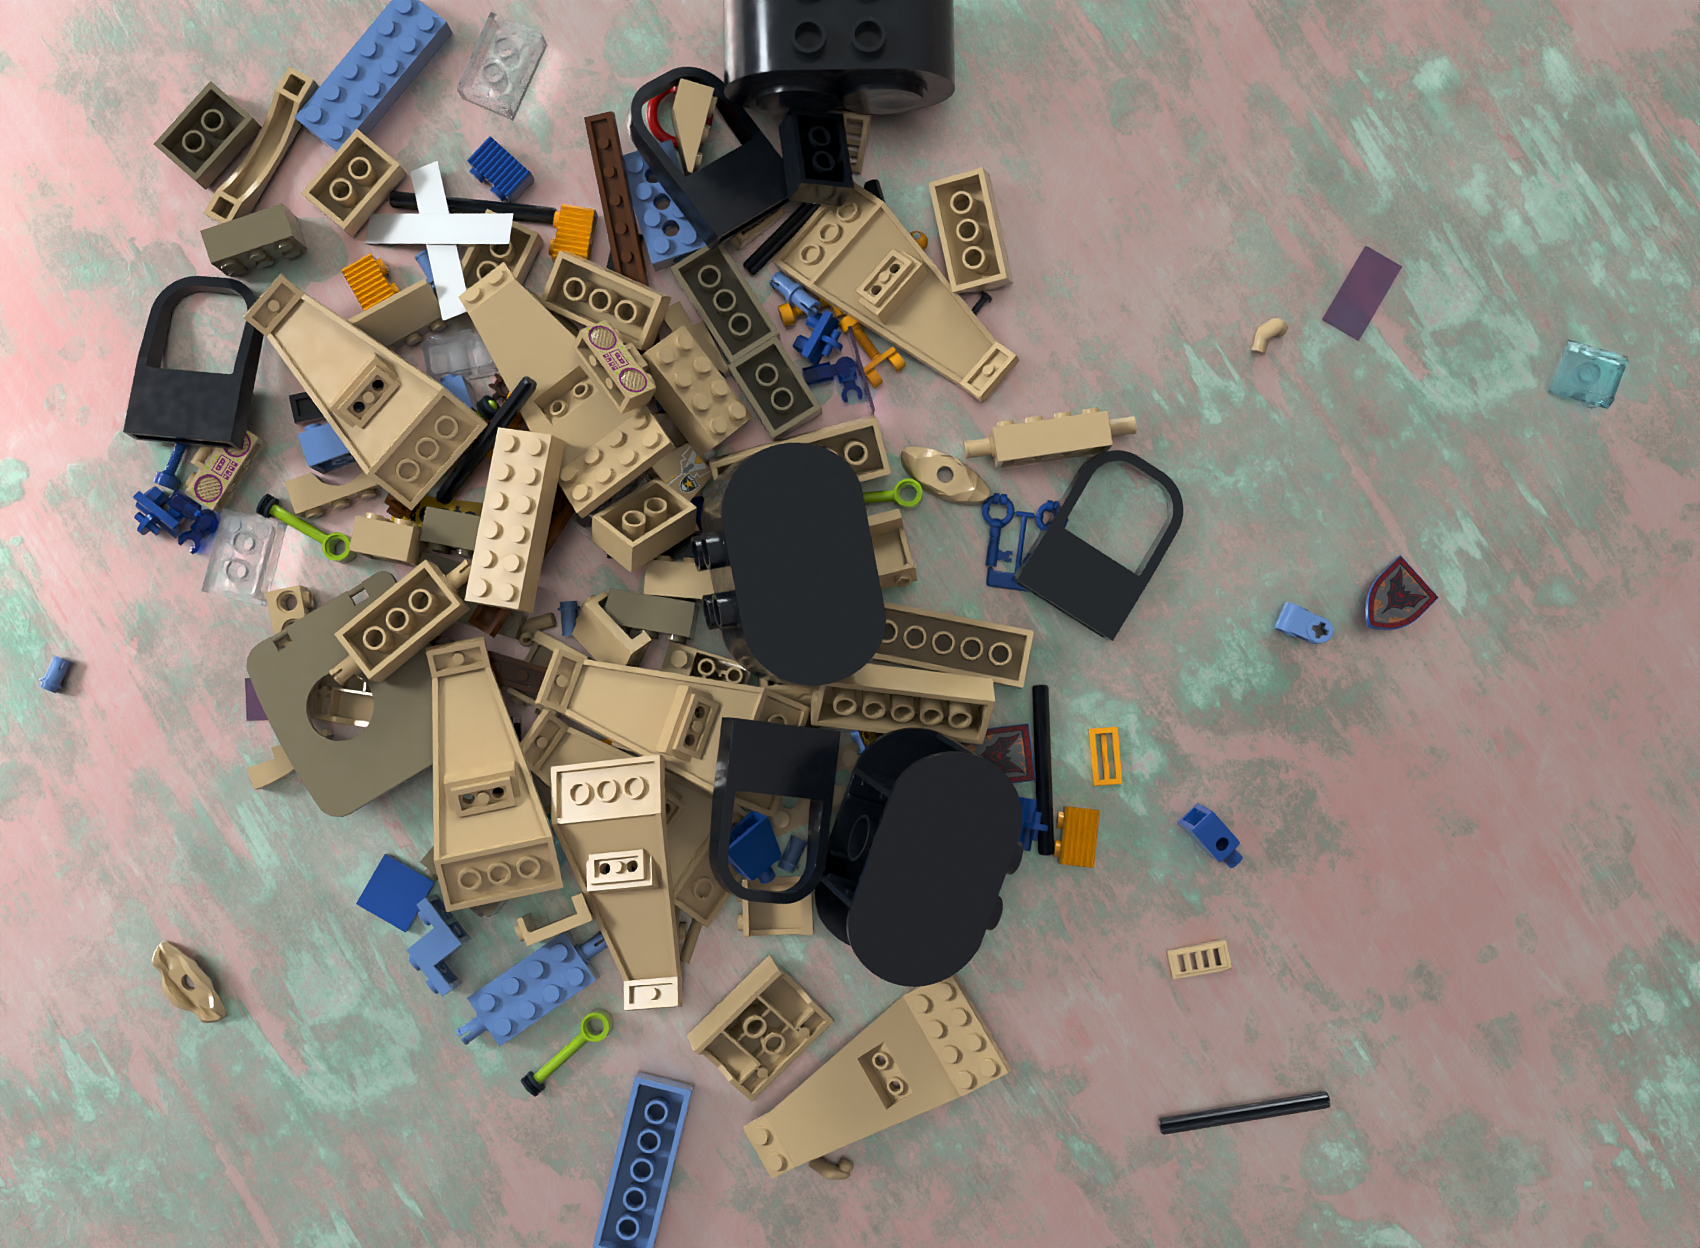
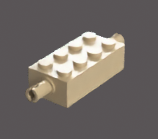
M1099 407L1082 410L1083 414L1071 416V412H1060L1054 414V418L1043 420L1042 416L1028 417L1025 419V423L1014 424V420L998 422L997 427L992 428L989 438L963 441L966 459L991 455L993 457L994 469L1095 455L1107 452L1113 445L1112 437L1136 434V421L1134 416L1109 420L1108 410L1100 412Z
M425 559L337 631L334 635L347 650L349 656L329 670L332 676L335 675L334 679L342 685L361 669L369 680L381 683L468 612L470 608L458 594V588L469 580L472 564L465 559L448 575H445L437 565Z

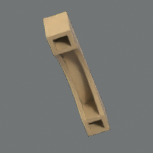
M290 66L288 67L274 91L266 120L252 148L236 171L216 190L204 211V214L213 222L222 224L251 213L301 127V124L294 117L319 88L314 79Z

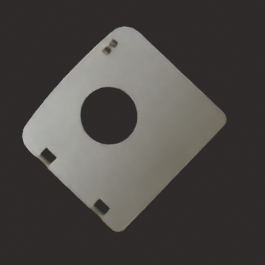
M380 571L351 590L342 593L285 627L286 629L260 642L251 650L247 657V672L267 719L283 750L320 810L333 817H344L354 813L433 766L432 676L426 655V647L432 646L431 643L427 644L381 683L369 680L361 669L355 673L369 686L374 700L372 718L359 735L344 741L330 740L316 730L309 714V702L315 687L324 678L331 675L329 670L349 656L347 650L334 634L397 583L395 577L386 571ZM366 590L369 597L356 605L352 597ZM289 635L293 643L280 650L276 642Z

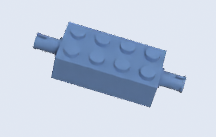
M567 930L469 996L467 999L476 1011L477 1016L456 1029L459 1037L470 1031L461 1041L468 1045L476 1037L488 1031L500 1047L596 981L600 976L591 964L590 959L608 947L605 941L596 945L598 941L604 938L601 931L579 945L570 931Z

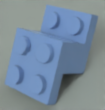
M435 894L424 898L417 904V907L420 909L418 915L427 926L432 925L434 928L406 951L410 954L408 960L417 971L422 970L427 976L426 983L435 994L440 993L441 996H444L462 984L445 960L469 942L471 937L451 912H446L445 904Z

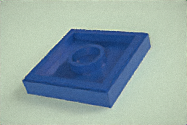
M386 853L356 904L406 933L420 911L417 904L428 897L436 881Z

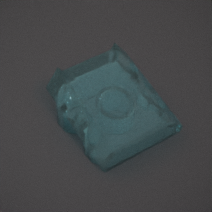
M1568 339L1548 391L1564 399L1571 398L1581 401L1583 406L1590 409L1597 407L1609 409L1615 400L1614 397L1629 362L1628 356Z

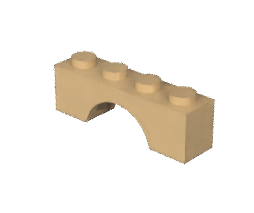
M363 470L353 481L340 486L328 485L312 472L285 482L295 514L306 517V519L319 517L323 514L322 510L333 507V510L344 508L350 505V500L358 497L360 500L369 499L377 495L376 491L383 489L367 476Z

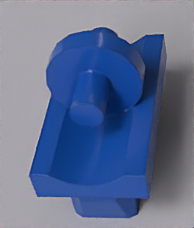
M824 310L823 314L817 313L813 317H807L806 326L814 331L810 338L802 335L797 336L793 343V348L809 364L817 367L822 356L828 358L832 350L841 352L843 349V345L838 342L841 332L837 330L840 321L835 319L833 314L827 310Z
M152 487L145 494L138 491L133 496V499L137 501L135 507L141 511L134 516L140 522L137 528L140 534L145 535L151 531L157 536L163 529L176 538L181 533L180 525L186 519L187 511L178 503H174L166 512L161 509L160 506L167 500V496L158 487Z
M1019 797L1022 807V830L1019 841L1023 845V850L1031 851L1032 840L1037 841L1039 830L1047 831L1048 825L1040 824L1042 813L1037 812V800Z

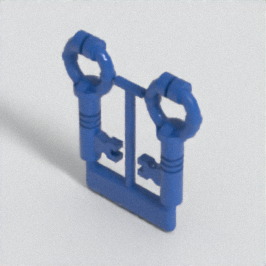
M994 493L984 502L981 508L982 515L990 527L989 545L985 562L986 566H990L987 572V586L1029 592L1011 580L1021 565L1027 518L1035 517L1037 527L1042 530L1045 526L1043 523L1044 512H1052V509L1056 508L1059 501L1047 500L1046 503L1039 507L1035 515L1030 512H1015L1013 502L1007 497V494L1000 495V493ZM1000 502V505L1007 506L1006 517L1002 520L991 518L989 514L991 504L998 505ZM1016 514V516L1022 517L1015 572L995 571L991 566L996 567L997 560L1004 559L1007 562H1012V558H1009V555H1013V551L1003 552L999 550V538L1001 536V529L1009 524ZM1068 518L1063 524L1064 528L1067 526V522L1069 521Z

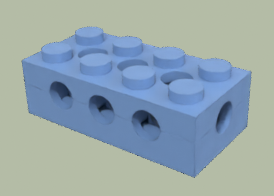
M672 140L659 143L682 173ZM639 151L623 155L633 206L655 271L671 267L706 245L675 205L659 181L657 183L648 182L655 175ZM662 202L670 203L669 207L665 210L657 209V206ZM671 228L679 230L675 236L669 237L665 235Z

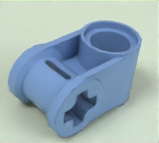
M1290 602L1284 603L1274 626V629L1284 634L1300 638L1312 644L1327 642L1332 637L1334 631L1333 625L1326 618L1311 613L1307 609ZM1320 624L1322 625L1321 630L1325 633L1316 638V632L1312 630V627L1319 626Z

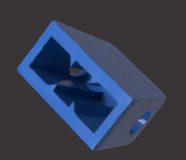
M1197 803L1177 822L1199 847L1217 862L1224 861L1229 868H1233L1243 859V856L1236 850L1240 841L1212 810Z
M751 811L731 828L728 864L739 875L750 881L758 878L761 884L771 882L776 875L771 866L781 858L782 853L768 817Z

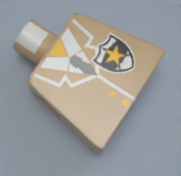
M686 443L668 453L645 472L652 480L658 477L690 502L711 478L712 471L707 464L709 459L716 457V453L711 449L700 457L689 443Z

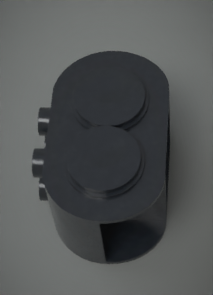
M723 0L724 94L728 100L736 105L780 115H786L790 108L821 112L847 111L865 114H894L939 104L950 98L955 91L954 0Z
M800 442L770 446L726 468L712 483L704 499L701 512L703 534L691 538L692 555L698 572L710 570L714 593L703 595L702 597L703 612L708 629H720L724 643L733 658L748 672L767 681L818 686L834 683L854 674L866 665L877 652L886 628V613L864 496L856 473L836 453L818 445Z
M902 728L888 732L871 742L861 753L853 769L828 840L825 870L819 884L813 890V901L816 912L824 926L840 941L851 946L859 961L873 974L887 982L908 987L927 986L941 982L960 971L978 951L986 930H993L998 925L1003 910V901L998 895L1006 874L1012 875L1016 872L1023 855V845L1019 841L1022 830V807L1018 793L1009 777L994 763L938 731L926 728Z

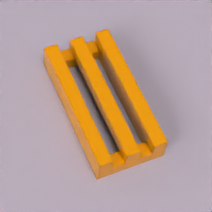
M1118 727L1088 729L1093 786L1123 784ZM1106 733H1111L1115 779H1110ZM1095 734H1100L1104 778L1102 780H1099Z

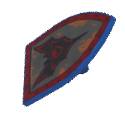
M1401 555L1375 579L1370 587L1366 600V622L1368 628L1377 630L1403 628L1417 620L1439 598Z
M1029 723L987 729L983 745L961 743L998 766L1012 783L1036 781Z

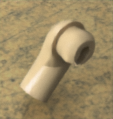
M1272 318L1257 328L1251 351L1256 354L1265 355L1269 339L1286 334L1288 329L1286 322L1280 318Z
M551 612L526 620L519 636L520 644L524 647L532 646L535 642L533 638L537 630L542 631L543 629L556 626L554 614Z
M822 1157L811 1160L809 1163L810 1168L826 1179L845 1180L851 1175L850 1172L854 1168L853 1163L845 1158L840 1159L838 1165L830 1164Z

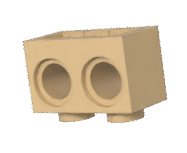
M301 585L266 592L274 635L311 613V608L314 607L311 591H307V587ZM294 595L297 599V606L289 611L286 602L290 596ZM289 635L276 642L279 649H283L293 643Z

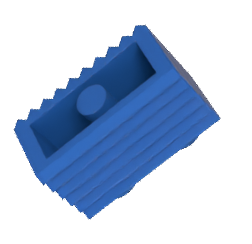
M491 136L467 160L471 166L469 172L480 183L486 180L493 186L490 191L501 202L506 198L510 203H514L535 180L532 173Z

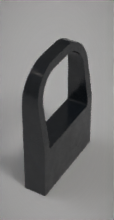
M678 67L649 81L636 92L627 113V128L630 138L663 189L710 250L793 202L788 200L783 158L743 106L736 105L726 98L724 82L717 76L697 67ZM681 78L714 88L712 96L717 97L716 107L741 143V146L687 177L682 175L652 136L642 118V106L652 98L678 86Z
M189 276L179 279L167 286L157 296L152 305L137 358L123 432L136 440L242 450L264 334L246 321L232 374L165 369L160 367L172 311L185 296L199 291L237 294L245 300L247 311L259 297L249 287L235 279L208 276Z
M1112 450L1091 457L1076 473L1011 580L1103 639L1113 641L1155 573L1181 526L1183 501L1179 489L1168 475L1133 453ZM1108 462H1119L1133 468L1157 484L1167 499L1168 515L1166 522L1135 573L1063 527L1093 473L1100 466Z
M722 717L712 797L709 862L716 881L727 893L736 898L752 902L791 904L804 899L817 887L826 865L841 731ZM737 791L810 800L806 866L800 880L791 888L783 891L747 889L740 885L732 876L728 865V851L735 793Z

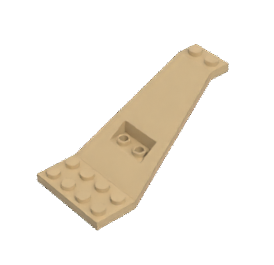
M853 181L854 189L842 206L821 204L772 260L773 263L808 290L955 383L983 403L1019 362V358L993 338L958 293H952L950 283L885 202Z
M504 262L458 297L471 317L510 393L513 392L525 376L536 381V390L521 408L520 412L531 432L550 434L565 441L558 483L576 513L582 519L676 448L646 405H642L622 415L572 347L576 337L518 282Z
M282 273L243 316L246 321L268 338L365 474L411 511L488 425L487 421L442 384L305 293ZM375 380H381L383 386L376 389L372 386V383ZM356 402H362L364 408L355 410L353 405Z
M481 636L426 647V655L432 676L434 864L446 912L564 888L552 830L492 669L485 637ZM495 788L503 789L501 793H495L493 790ZM465 794H472L474 797L466 799L463 796Z
M559 648L554 649L535 704L558 712L640 756L659 754L664 756L666 770L712 794L722 717L805 727L811 710L810 707L762 687L587 660ZM698 707L699 715L696 717L695 709ZM689 735L690 741L686 745L685 737ZM737 791L734 804L773 818L781 796Z
M543 709L520 742L529 770L550 790L551 767L635 757L568 726L546 709ZM665 771V813L674 904L708 928L730 895L716 881L709 862L713 794L681 777ZM734 804L731 828L749 814L736 804ZM637 862L632 865V868L636 871L638 867ZM729 865L732 876L739 882L742 876Z
M659 754L551 767V825L624 980V1010L636 1011L682 1007V974L665 813L664 756ZM637 862L638 867L636 871L632 872L631 867L633 863ZM607 865H610V872L605 875L604 869Z
M955 973L941 982L919 986L905 993L775 1108L747 1123L743 1129L768 1174L773 1179L797 1166L960 1098L1008 1074L1011 1068ZM878 1056H883L886 1063H882ZM893 1081H897L900 1084V1088H896L893 1085Z

